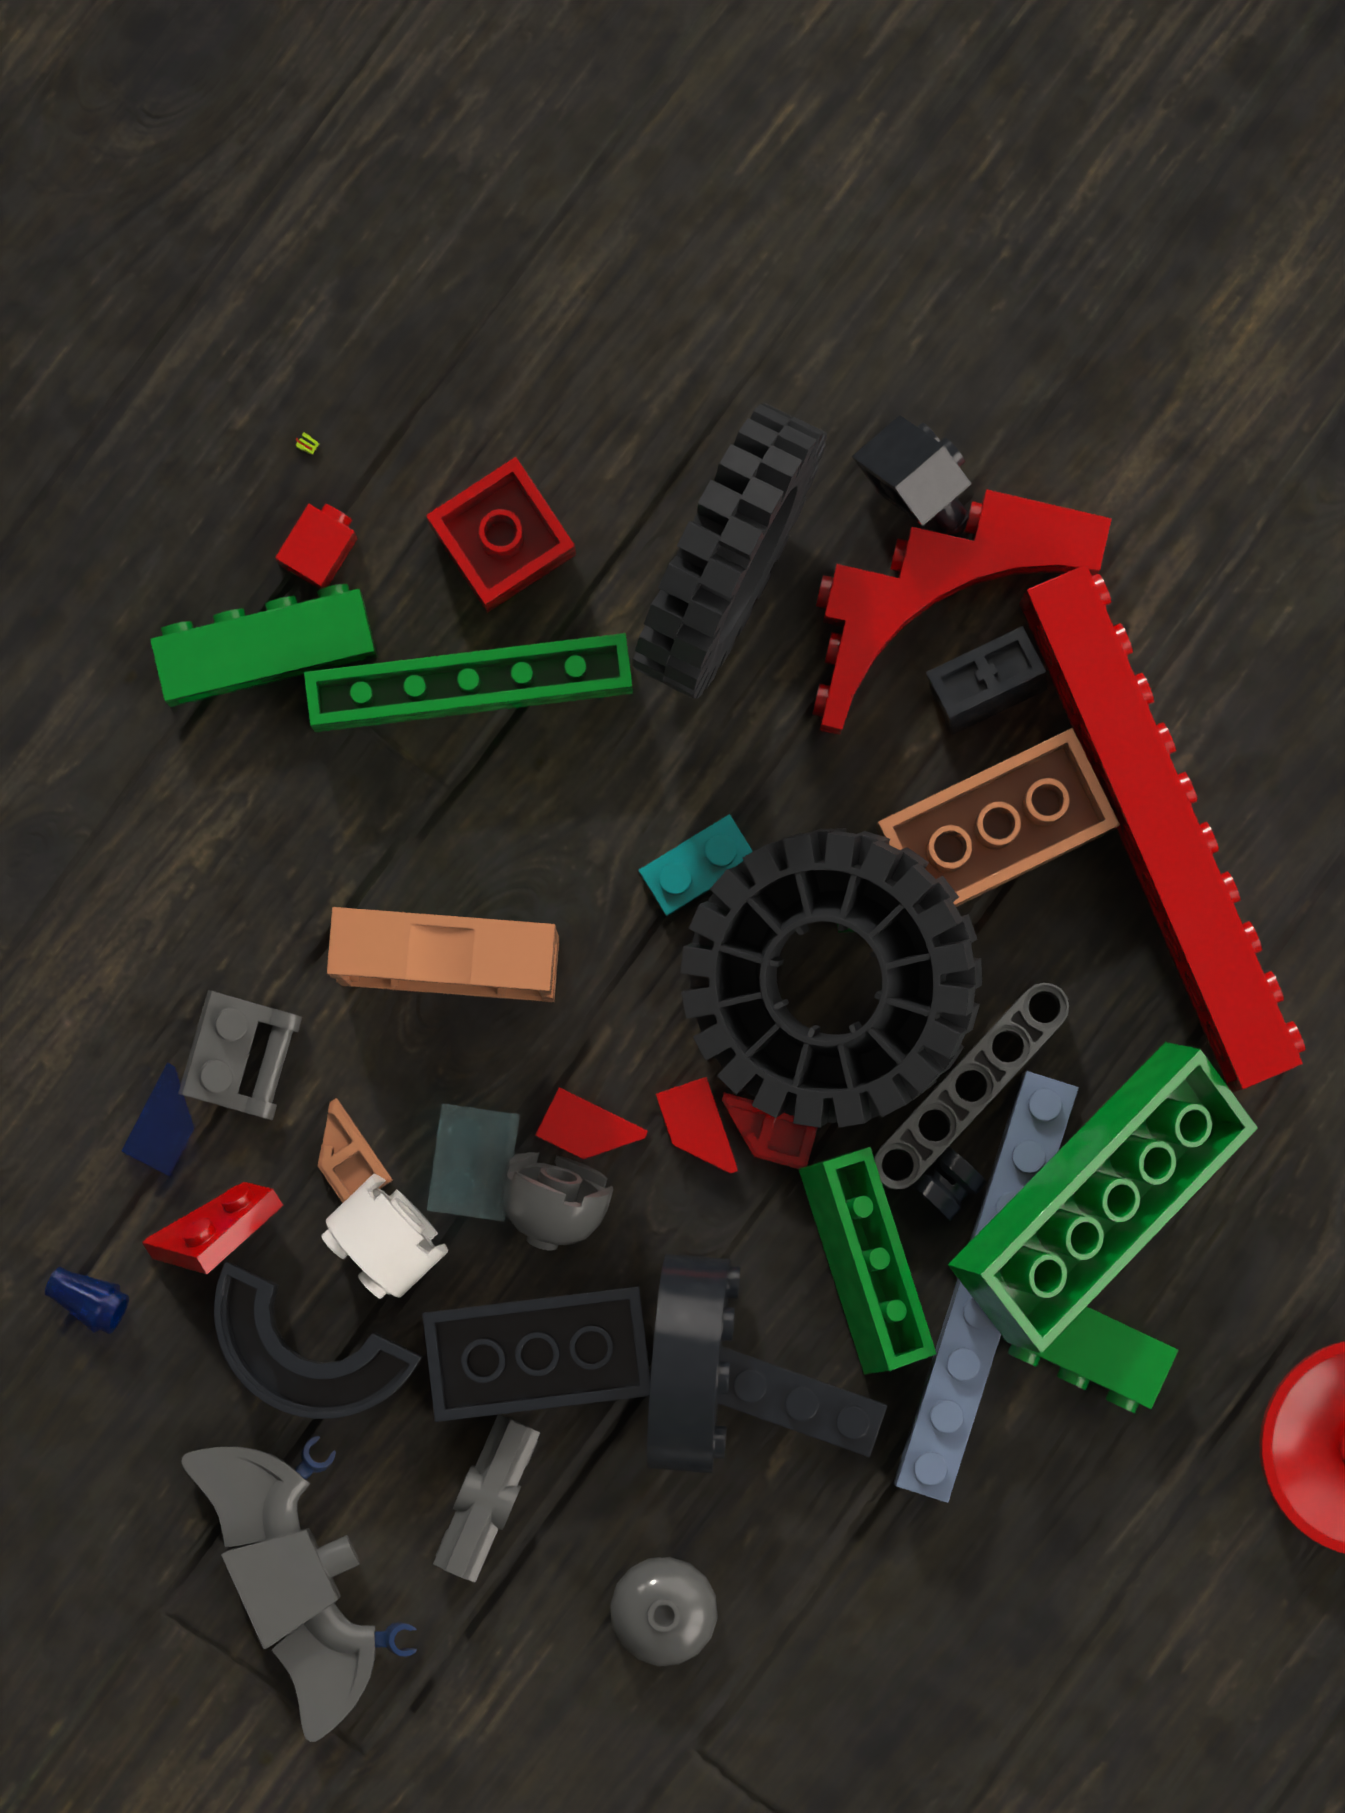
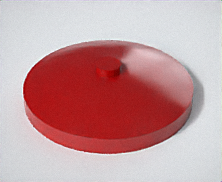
M1345 1341L1319 1349L1304 1358L1291 1369L1277 1386L1270 1398L1261 1425L1260 1460L1269 1492L1287 1520L1311 1540L1344 1554Z

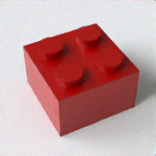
M514 457L426 515L429 526L487 613L576 555L574 543L517 457Z

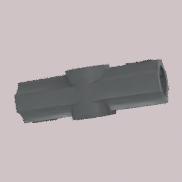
M501 1414L497 1415L476 1466L471 1465L452 1509L456 1511L444 1534L433 1565L461 1578L476 1582L498 1530H503L519 1494L521 1486L518 1483L538 1443L537 1439L540 1431Z

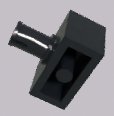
M899 415L852 456L879 495L922 526L933 518L942 534L954 535L966 527L969 511L963 507L957 498L959 494L971 485V482L960 468L965 463V459L947 438H943L940 441L925 423L922 422L917 427Z

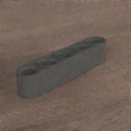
M1040 983L1025 991L880 1146L873 1157L882 1185L885 1188L898 1190L907 1188L916 1182L1063 1024L1068 1016L1069 1002L1061 988L1050 983ZM1035 994H1047L1054 999L1057 1005V1014L1053 1021L1041 1023L1030 1015L1029 1001ZM1003 1032L1011 1033L1019 1040L1021 1051L1014 1062H1002L994 1055L992 1043L997 1034ZM963 1072H974L984 1082V1093L975 1102L961 1099L956 1092V1080ZM931 1110L943 1114L948 1123L945 1137L936 1142L925 1139L918 1127L921 1116ZM891 1150L903 1151L911 1160V1172L904 1180H891L886 1177L882 1170V1159Z

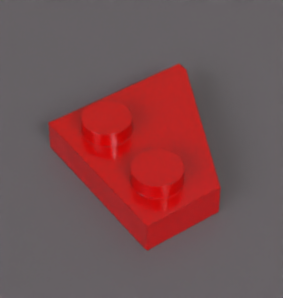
M242 1182L147 1237L142 1243L152 1259L208 1274L274 1215L283 1204L274 1189Z

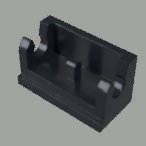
M1023 626L926 672L934 701H938L945 723L951 735L1048 690L1047 672Z

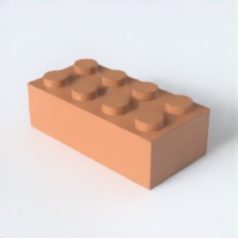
M1073 728L878 821L875 828L880 836L890 838L889 845L899 850L908 847L928 861L929 864L925 869L935 879L944 876L959 896L953 902L957 907L1114 831L1120 824Z

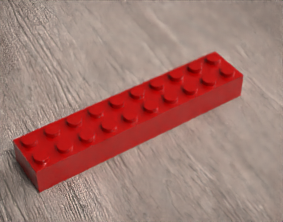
M1086 564L1027 589L1019 605L1071 726L1120 825L1116 830L1224 1080L1233 1093L1302 1065L1303 1062L1299 1053L1306 1050L1305 1044L1294 1021L1285 1023L1277 1003L1284 1001V997L1272 971L1264 973L1256 953L1262 951V946L1255 928L1250 921L1242 924L1234 905V903L1241 901L1237 886L1228 871L1222 874L1219 871L1213 857V853L1219 851L1214 833L1207 821L1199 824L1192 808V803L1197 802L1194 787L1186 772L1180 774L1176 772L1170 758V754L1176 752L1172 736L1164 722L1156 725L1150 712L1149 704L1154 703L1153 693L1142 672L1134 675L1127 656L1133 653L1129 637L1121 623L1113 626L1106 605L1112 602L1106 584L1100 574L1092 576Z

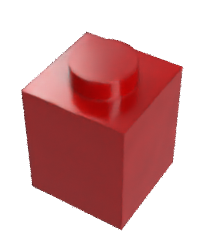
M326 503L322 510L308 504L276 555L277 563L319 590L328 587L358 539L355 531L349 528L353 520Z

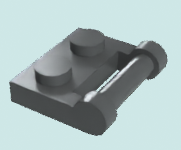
M208 990L178 1094L273 1120L277 1105L272 1102L292 1033H298L302 1017ZM258 1022L272 1025V1029L251 1098L238 1094L256 1028Z

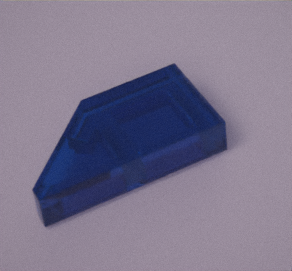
M169 1063L166 1064L122 1152L171 1176L196 1128L185 1096L178 1094L181 1083L177 1068Z

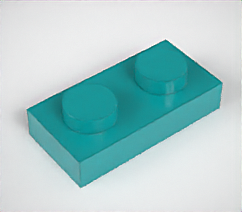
M729 814L639 869V873L667 917L710 891V888L727 869L740 864L743 861L742 858L753 851Z

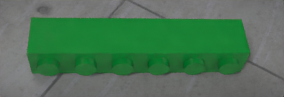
M626 633L304 672L310 726L314 732L633 694Z

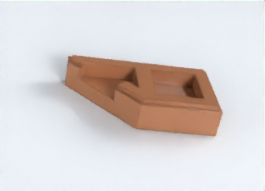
M335 1098L329 1103L318 1167L343 1203L373 1174H377L386 1180L379 1189L389 1184L393 1179L338 1098Z

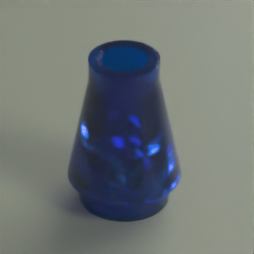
M58 1267L52 1273L45 1288L46 1296L59 1303L94 1333L99 1330L107 1334L112 1333L122 1320L129 1303V1296L120 1291L119 1284L70 1272L62 1267Z

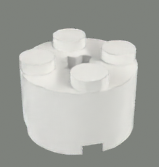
M373 1174L326 1219L329 1229L321 1237L337 1256L344 1259L349 1255L363 1270L358 1277L372 1294L379 1299L385 1294H392L395 1297L401 1298L448 1253V1248L445 1243L435 1247L431 1240L438 1232L431 1223L397 1189L390 1196L379 1189L386 1180L377 1174Z

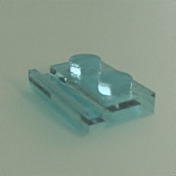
M442 1104L427 1211L505 1221L506 1212L502 1197L503 1183L509 1159L515 1154L519 1114Z

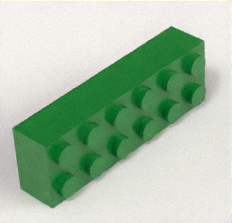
M1165 1042L959 1252L948 1266L1007 1343L1042 1353L1258 1127L1201 1049Z

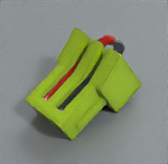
M305 432L302 436L299 435L296 438V447L311 455L314 454L319 446V443Z

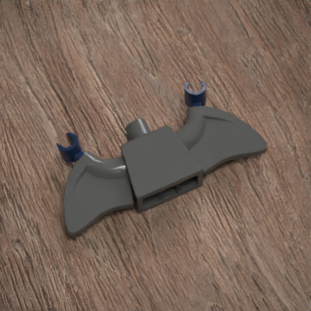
M320 1436L313 1437L307 1441L301 1451V1462L296 1468L270 1453L244 1447H214L186 1453L182 1457V1465L213 1504L219 1516L225 1547L238 1546L225 1551L221 1556L263 1649L272 1646L282 1639L272 1651L286 1668L295 1685L304 1736L309 1742H316L333 1730L360 1699L371 1677L376 1648H387L388 1651L398 1656H410L417 1649H398L394 1639L400 1630L406 1629L411 1631L417 1629L410 1624L396 1622L388 1626L385 1631H376L375 1626L351 1623L335 1605L334 1602L341 1596L333 1577L360 1565L358 1556L347 1535L319 1547L310 1528L301 1530L297 1511V1503L301 1495L311 1484L307 1480L313 1472L325 1471L335 1458V1450L322 1463H317L310 1458L309 1449L317 1443Z

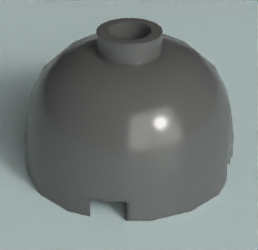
M535 1152L516 1154L509 1159L502 1191L504 1208L507 1218L519 1232L527 1236L526 1241L530 1245L543 1250H556L558 1245H570L585 1240L602 1223L613 1193V1186L605 1188L608 1178L586 1164L557 1155L555 1157L556 1166L537 1163L540 1153Z
M671 1557L648 1558L631 1567L617 1583L610 1604L612 1628L621 1646L637 1660L656 1666L678 1665L698 1655L712 1638L718 1619L716 1595L707 1577L691 1563Z

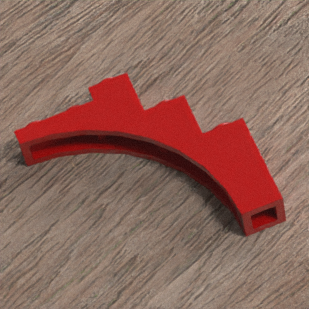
M986 489L982 503L971 502L965 533L974 534L973 541L911 527L908 540L897 538L890 569L899 571V578L837 564L834 577L823 575L816 607L826 609L823 623L844 627L842 634L831 633L825 663L835 665L830 686L819 684L812 715L823 717L820 730L841 735L853 696L874 660L902 628L935 603L972 585L1010 575L1049 572L1065 574L1086 564L1092 576L1098 574L1112 518Z

